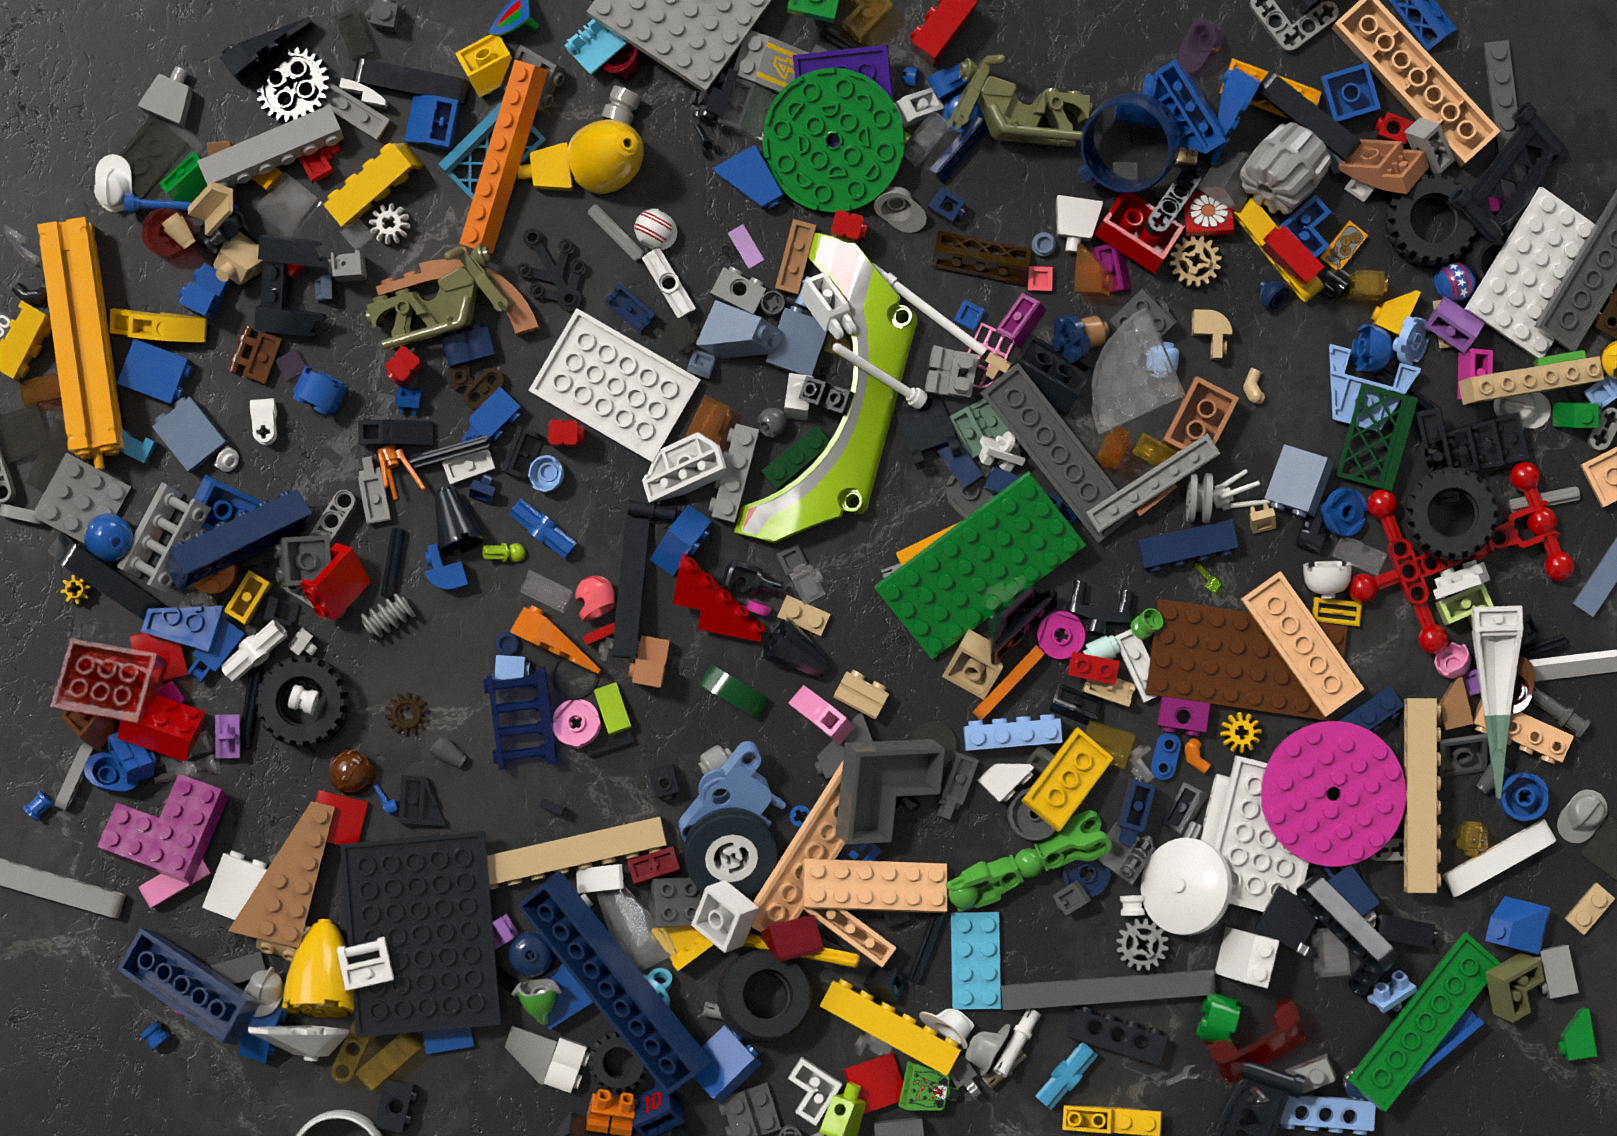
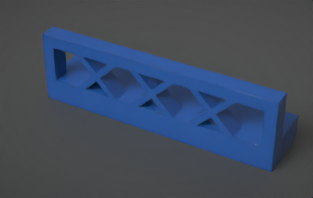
M1389 0L1427 51L1457 30L1436 0H1406V3L1399 0ZM1411 9H1417L1420 12V22L1412 19L1410 16ZM1425 27L1431 28L1438 36L1432 42L1425 36Z
M1469 1007L1416 1072L1408 1085H1412L1484 1024Z

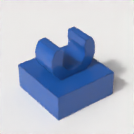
M398 388L395 406H399L400 414H403L405 407H411L412 415H416L422 400V389Z

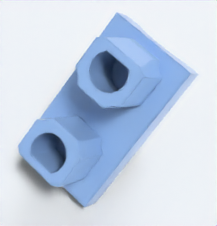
M1400 970L1392 974V980L1387 984L1379 982L1374 985L1373 993L1367 996L1368 1002L1375 1004L1382 1013L1390 1009L1398 1012L1402 1009L1401 1002L1417 991L1416 986L1409 981L1408 976Z

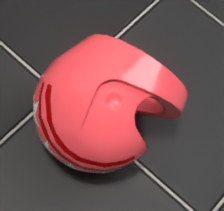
M589 576L583 579L577 586L575 592L576 601H585V605L579 613L580 618L584 622L595 620L616 606L615 591L607 579L601 576Z

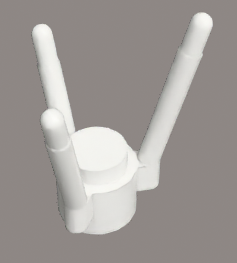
M1243 470L1222 484L1216 485L1215 490H1213L1214 505L1216 509L1222 507L1223 511L1230 508L1263 505V503L1270 504L1268 500H1254L1230 503L1234 501L1233 495L1260 485V482L1256 481L1230 490L1229 487L1225 488L1248 473L1247 470Z

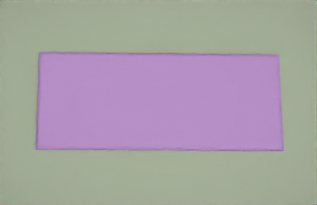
M743 224L728 233L748 268L764 260Z

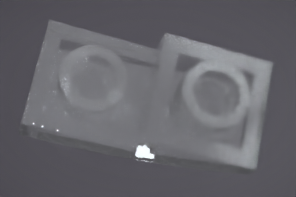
M1342 535L1332 556L1345 563L1350 562L1352 566L1377 576L1383 567L1387 553Z

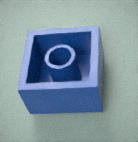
M1368 62L1320 77L1331 118L1336 122L1381 109Z

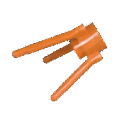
M388 445L377 451L383 486L385 488L388 487L389 481L394 500H397L398 496L391 469L399 465V460L402 461L420 489L425 490L424 484L404 456L402 449L397 450L395 445Z

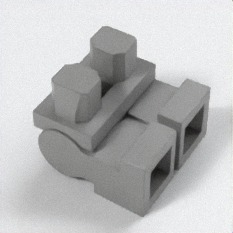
M934 345L931 350L928 369L936 371H928L924 392L955 398H971L978 355Z

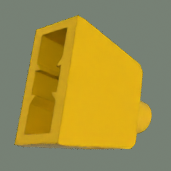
M567 142L531 152V164L519 166L518 179L532 178L535 189L573 191L571 169L567 161Z

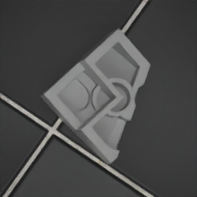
M512 1025L505 1049L538 1083L543 1085L558 1041Z

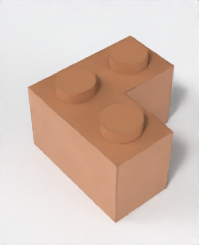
M641 636V640H638L636 654L638 657L635 663L630 664L628 677L632 678V683L658 688L663 687L670 640Z

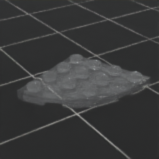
M1148 308L1136 312L1121 324L1113 336L1107 340L1096 362L1091 388H1093L1092 413L1099 435L1186 396Z

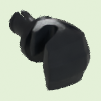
M732 560L724 568L720 586L722 589L729 590L734 582L738 579H743L745 585L739 591L741 594L751 589L750 595L753 596L761 590L780 597L784 582L764 577V574H762L763 569L758 566Z

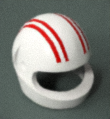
M658 209L645 210L638 216L634 224V231L639 242L651 249H667L676 240L677 227L675 222Z

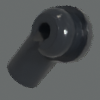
M19 282L11 290L29 305L41 304L47 298V291L43 287L28 291Z

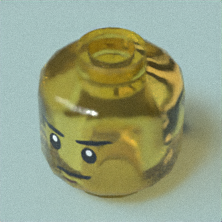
M1463 821V825L1457 827L1456 847L1464 850V855L1479 856V851H1485L1488 847V828L1483 826V822Z

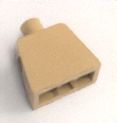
M239 232L238 235L231 239L230 243L222 246L213 264L214 268L217 269V278L222 282L231 279L235 283L242 285L261 273L263 260L258 259L259 245Z

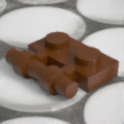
M244 326L242 334H239L237 338L239 342L235 353L231 354L229 359L231 363L228 370L237 373L240 365L245 366L243 376L267 384L283 339L259 331L257 338L253 339L251 338L253 328ZM247 345L253 346L249 359L243 358Z

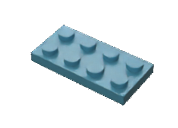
M999 912L951 913L952 1009H1001Z

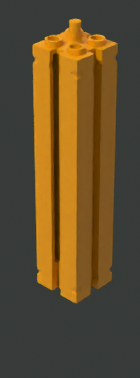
M86 217L68 219L65 222L59 223L55 221L37 224L66 435L68 436V450L77 457H81L82 460L94 459L95 470L104 469L103 453L105 456L117 455L119 450L125 449L122 437V422L97 244L94 237V226L89 223Z

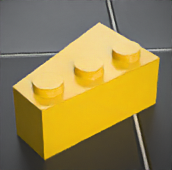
M22 300L18 305L22 309L16 320L11 319L8 325L11 329L5 339L2 338L0 341V371L16 381L26 376L30 368L28 366L32 357L36 358L42 349L41 342L52 333L50 317Z

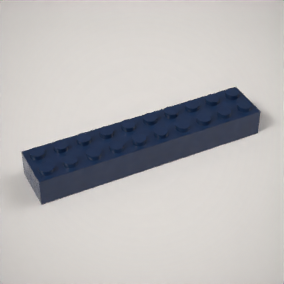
M558 871L516 905L667 1095L686 1083L711 1062L710 1058L561 871Z

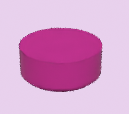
M751 599L747 605L748 610L765 617L769 616L772 609L763 603Z

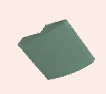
M984 398L948 417L960 443L971 459L978 456L981 452L982 445L980 439L982 436L996 440L998 435L1003 436L1004 433L1009 431Z

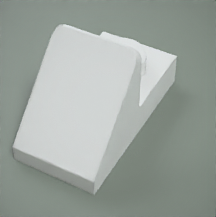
M789 373L784 405L786 418L807 421L809 402L800 400L798 397L808 375Z

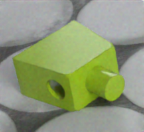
M847 1082L844 1093L832 1097L821 1125L820 1133L828 1136L858 1135L866 1105L864 1100L858 1098L861 1089L860 1085Z

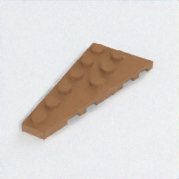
M310 802L228 931L299 948L335 807Z

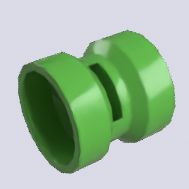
M1153 608L1144 610L1132 620L1130 625L1132 633L1139 639H1148L1163 626L1161 614Z

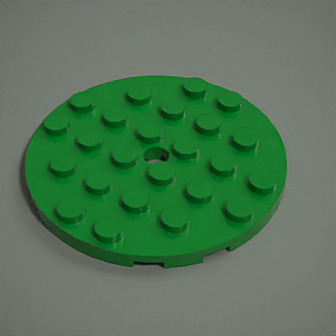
M824 68L799 76L785 86L776 96L765 118L762 144L764 158H766L771 174L778 186L790 198L805 207L826 212H837V210L850 211L862 207L880 196L892 183L900 169L905 151V130L901 114L887 91L876 81L862 73L844 68ZM832 133L838 134L840 138L839 145L836 147L830 146L827 141L828 136Z

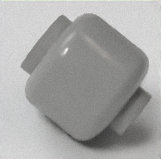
M716 745L701 754V762L698 763V766L705 775L712 770L720 769L732 753L728 748L724 750L721 746Z

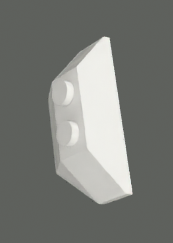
M696 432L660 449L648 473L645 474L642 480L648 502H657L682 496L720 479L726 470L721 448L703 434Z

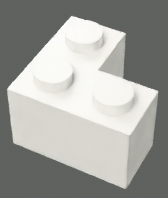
M801 1056L788 1076L789 1080L807 1091L796 1108L795 1113L816 1126L828 1108L832 1097L837 1094L842 1086V1082Z

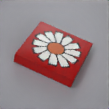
M1194 190L1183 206L1186 236L1234 234L1232 209L1204 192Z

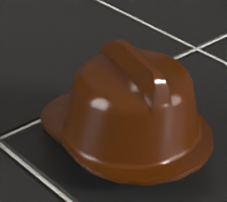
M1522 656L1518 657L1511 713L1520 712L1528 706L1535 684L1534 666L1527 658Z

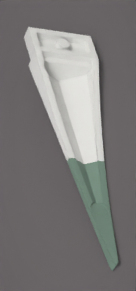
M1522 606L1472 607V637L1497 799H1500L1502 794L1511 706L1523 633Z

